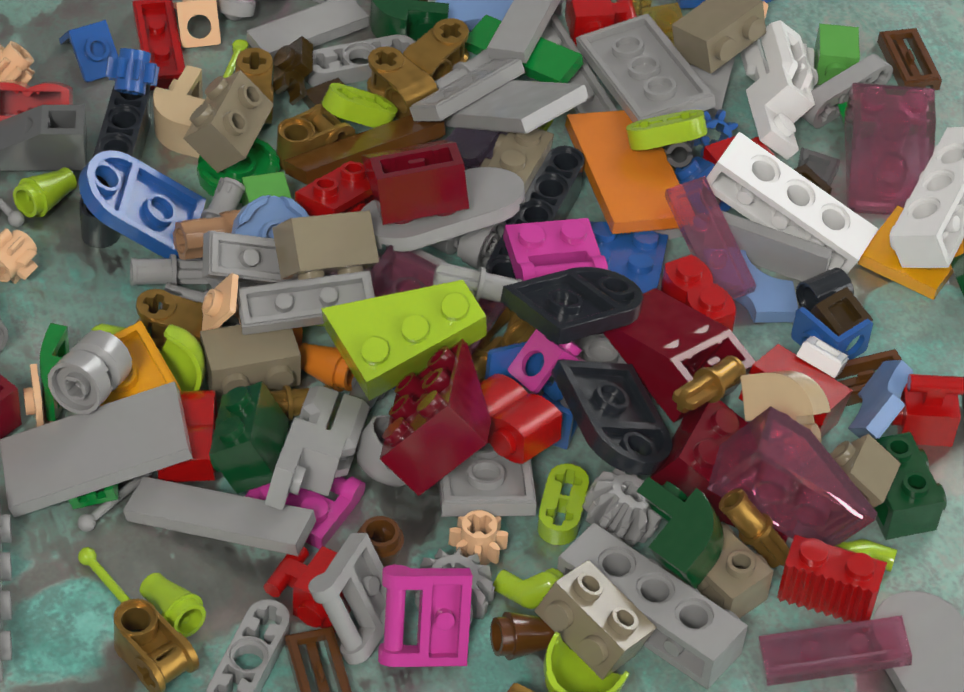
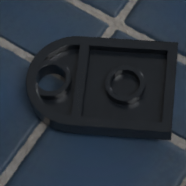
M576 267L505 285L502 289L500 302L515 312L520 319L528 322L540 331L549 341L559 345L591 335L602 334L605 331L633 323L639 317L643 293L635 282L614 271L596 267Z
M558 360L551 374L590 448L606 463L626 473L648 475L659 470L671 452L672 440L634 366L621 363Z

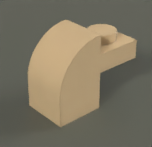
M186 65L179 79L172 80L169 90L156 87L153 93L154 130L157 139L166 148L195 158H199V154L183 138L192 124L189 120L190 116L205 101L202 91L201 68Z
M788 370L740 375L745 421L780 419L784 464L807 462L811 458L818 456V450L821 447V432L818 425L814 423V415L831 412L828 399L822 388L807 375L796 371Z

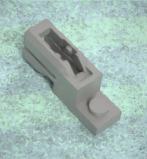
M323 386L310 387L299 418H294L280 453L264 505L283 510L289 493L298 495L300 488L328 496L334 478L346 476L349 472L370 406L363 399L344 393L332 428L328 430L329 419L339 392Z

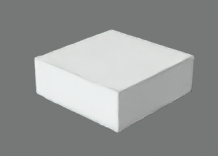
M810 336L803 342L796 355L833 378H836L842 372L849 360L848 355L815 336Z

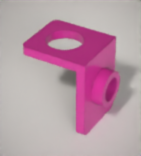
M536 329L508 367V372L527 389L537 394L552 375L551 371L558 360H585L579 356L582 349L573 341L557 345L549 341L545 335ZM535 353H542L544 365L541 371L534 376H528L525 371L528 359Z

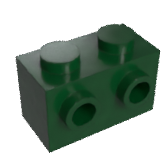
M263 381L246 387L239 386L233 388L228 393L222 395L218 416L215 421L216 426L209 452L210 461L213 468L223 474L236 494L271 483L275 466L286 439L289 419Z
M911 432L875 439L901 463L884 502L871 509L885 540L937 530L942 511L946 508L947 500L943 486L935 482L929 470V462L925 451L918 448Z

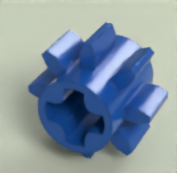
M120 48L119 59L108 57L106 77L109 80L115 81L114 91L143 96L146 92V85L157 86L159 67L155 63H150L151 53L138 49Z
M719 109L716 112L715 118H711L710 114L706 110L704 111L707 128L714 129L716 127V131L720 132L721 135L719 140L711 139L710 141V138L706 135L694 140V146L699 144L703 146L700 151V157H703L705 146L732 137L731 131L738 127V123L724 122L726 111Z

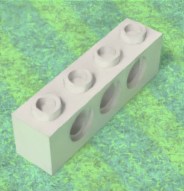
M947 127L940 142L935 146L933 155L925 170L921 172L919 181L910 198L906 200L905 207L896 224L891 228L889 235L890 245L895 250L902 268H949L964 239V127Z
M738 132L701 185L750 221L833 249L829 270L838 267L848 274L858 262L878 230L877 227L740 132Z

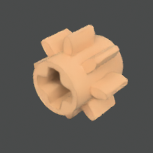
M10 41L5 48L0 44V81L12 80L28 84L35 73L34 70L29 68L34 59L26 49L16 42Z
M5 228L0 233V282H9L11 280L13 284H16L20 279L26 280L38 268V265L31 260L37 254L36 244L30 236L20 230L10 232L8 228Z
M475 510L467 513L464 517H458L457 527L450 528L448 545L456 547V550L460 547L464 557L478 553L480 565H488L490 562L497 564L499 563L500 550L507 549L508 532L500 531L502 519L500 516L494 517L487 511Z

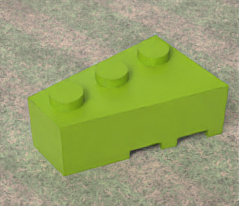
M464 280L321 308L324 327L369 401L397 386L409 373L414 372L416 375L427 367L429 359L440 348L447 346L450 349L461 339L469 346L487 336L486 315Z

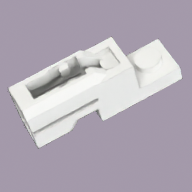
M779 20L770 23L766 27V34L741 52V58L746 75L755 81L746 89L759 140L788 160L799 151L794 135L796 127L793 123L815 105L809 86L813 75L801 36Z

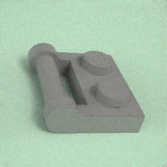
M350 533L326 571L313 578L308 585L314 601L322 604L341 641L340 651L345 661L350 665H358L366 661L384 635L386 587L382 585V570L384 567L367 533ZM341 591L360 626L358 631L339 595Z

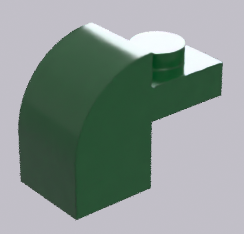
M371 0V31L376 38L390 35H405L417 41L431 30L437 22L448 18L449 3L420 0Z
M647 477L636 492L648 509L668 522L648 548L661 565L696 589L717 563L721 555L724 543L721 521L706 496L697 487L687 497L672 483L666 481L661 486L650 477Z

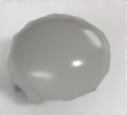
M374 416L359 437L356 446L357 463L370 478L390 487L404 486L406 484L380 460L384 443L383 433L388 427L390 416Z

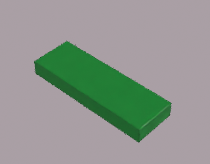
M485 15L469 33L468 39L465 42L467 51L478 55L481 51L487 49L502 21ZM540 37L527 63H522L525 70L523 75L540 82L568 83L584 64L583 57L578 52Z

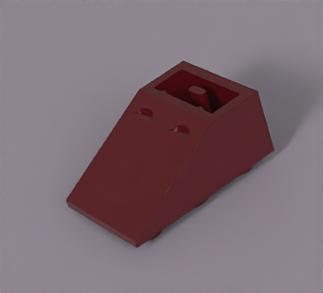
M440 140L361 155L383 225L391 223L406 224L417 218L433 215L449 216L456 211L469 209L465 166L456 142Z
M657 288L643 293L640 314L636 321L603 333L624 361L634 366L645 388L673 423L683 419L684 416L692 411L690 410L687 413L679 412L677 410V403L672 400L673 393L693 380L695 372L699 369L713 367L725 357L735 356L744 364L746 369L745 375H747L752 365L756 362L729 328ZM739 384L727 389L723 397L732 393Z
M463 339L450 349L447 346L440 348L429 359L425 369L417 375L414 372L406 375L394 390L396 396L394 404L388 413L390 420L387 429L383 433L384 443L380 460L418 496L488 442L491 417L468 344Z
M721 400L715 403L706 402L684 416L671 439L672 449L660 469L652 473L650 478L661 486L666 481L672 483L687 497L697 487L706 496L720 521L733 527L735 525L719 509V502L729 491L741 488L761 514L765 513L771 517L773 528L786 543L800 515V512L790 504V500L801 480L799 472L802 466L798 463L784 464L783 451Z

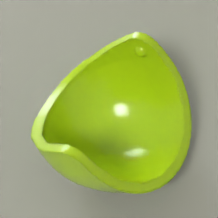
M170 324L164 331L166 341L160 353L178 382L181 391H199L205 376L203 349L198 340L189 331Z
M557 631L548 645L543 662L545 684L548 692H620L630 675L625 670L623 674L611 673L602 680L563 642L561 634Z

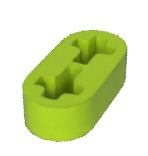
M331 83L321 102L322 106L331 114L372 128L392 122L398 111L391 101L380 95L340 83Z
M686 110L633 122L626 127L629 145L632 150H648L691 141L705 136L708 132L704 111Z
M566 463L560 464L551 469L548 475L539 509L537 532L545 542L552 545L569 544L578 535L584 512L582 506L589 487V477L580 466ZM564 483L573 485L569 496L561 494ZM557 512L565 514L562 526L553 524Z

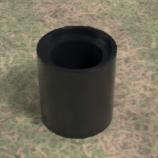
M835 267L800 282L796 287V297L799 306L806 308L810 312L816 304L841 289L848 287L854 294V288L846 272L841 268Z

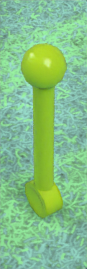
M238 39L233 42V55L224 72V78L233 74L238 54L248 48L247 41Z
M90 547L82 548L78 553L79 562L82 565L90 566L120 603L129 600L130 598L96 560L97 554L95 550Z

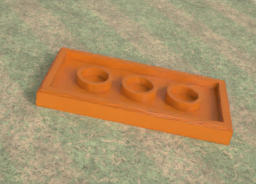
M624 110L567 114L565 127L574 148L578 149L585 158L584 171L612 234L693 226L695 215L672 166L667 161L663 147L648 150H632L629 145L626 127L633 122Z

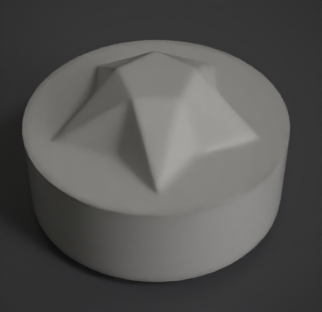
M216 0L217 11L223 13L230 20L238 21L244 17L254 16L256 0Z

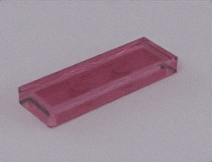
M703 176L666 189L665 198L691 254L703 261L710 269L713 283L727 291L732 299L755 292L756 284L706 177Z
M902 615L758 636L767 686L912 665V653Z

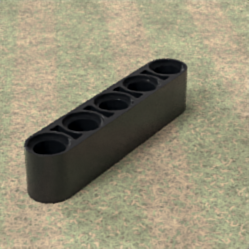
M146 85V92L143 96L114 91L113 86L93 157L100 152L111 150L126 153L141 161L152 121L150 85ZM96 175L100 183L109 187L105 179ZM81 197L79 210L81 236L84 243L94 248H106L115 244L120 237V233L99 221L89 211Z
M558 146L548 153L525 194L524 204H520V211L512 217L508 225L567 219L580 195L585 158L578 149L571 146ZM502 235L487 261L486 272L516 279Z

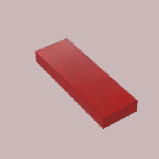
M172 0L132 1L139 49L151 53L150 63H155L159 67L157 86H150V91L155 90L156 87L169 89L172 80H178L185 68Z

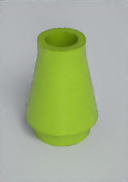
M67 167L23 178L13 191L15 205L26 217H43L68 193L77 188V179L74 173Z
M152 573L142 581L139 590L140 594L154 605L156 610L177 632L181 633L184 637H189L201 628L206 618V611L203 607V601L198 595L171 582L161 573Z

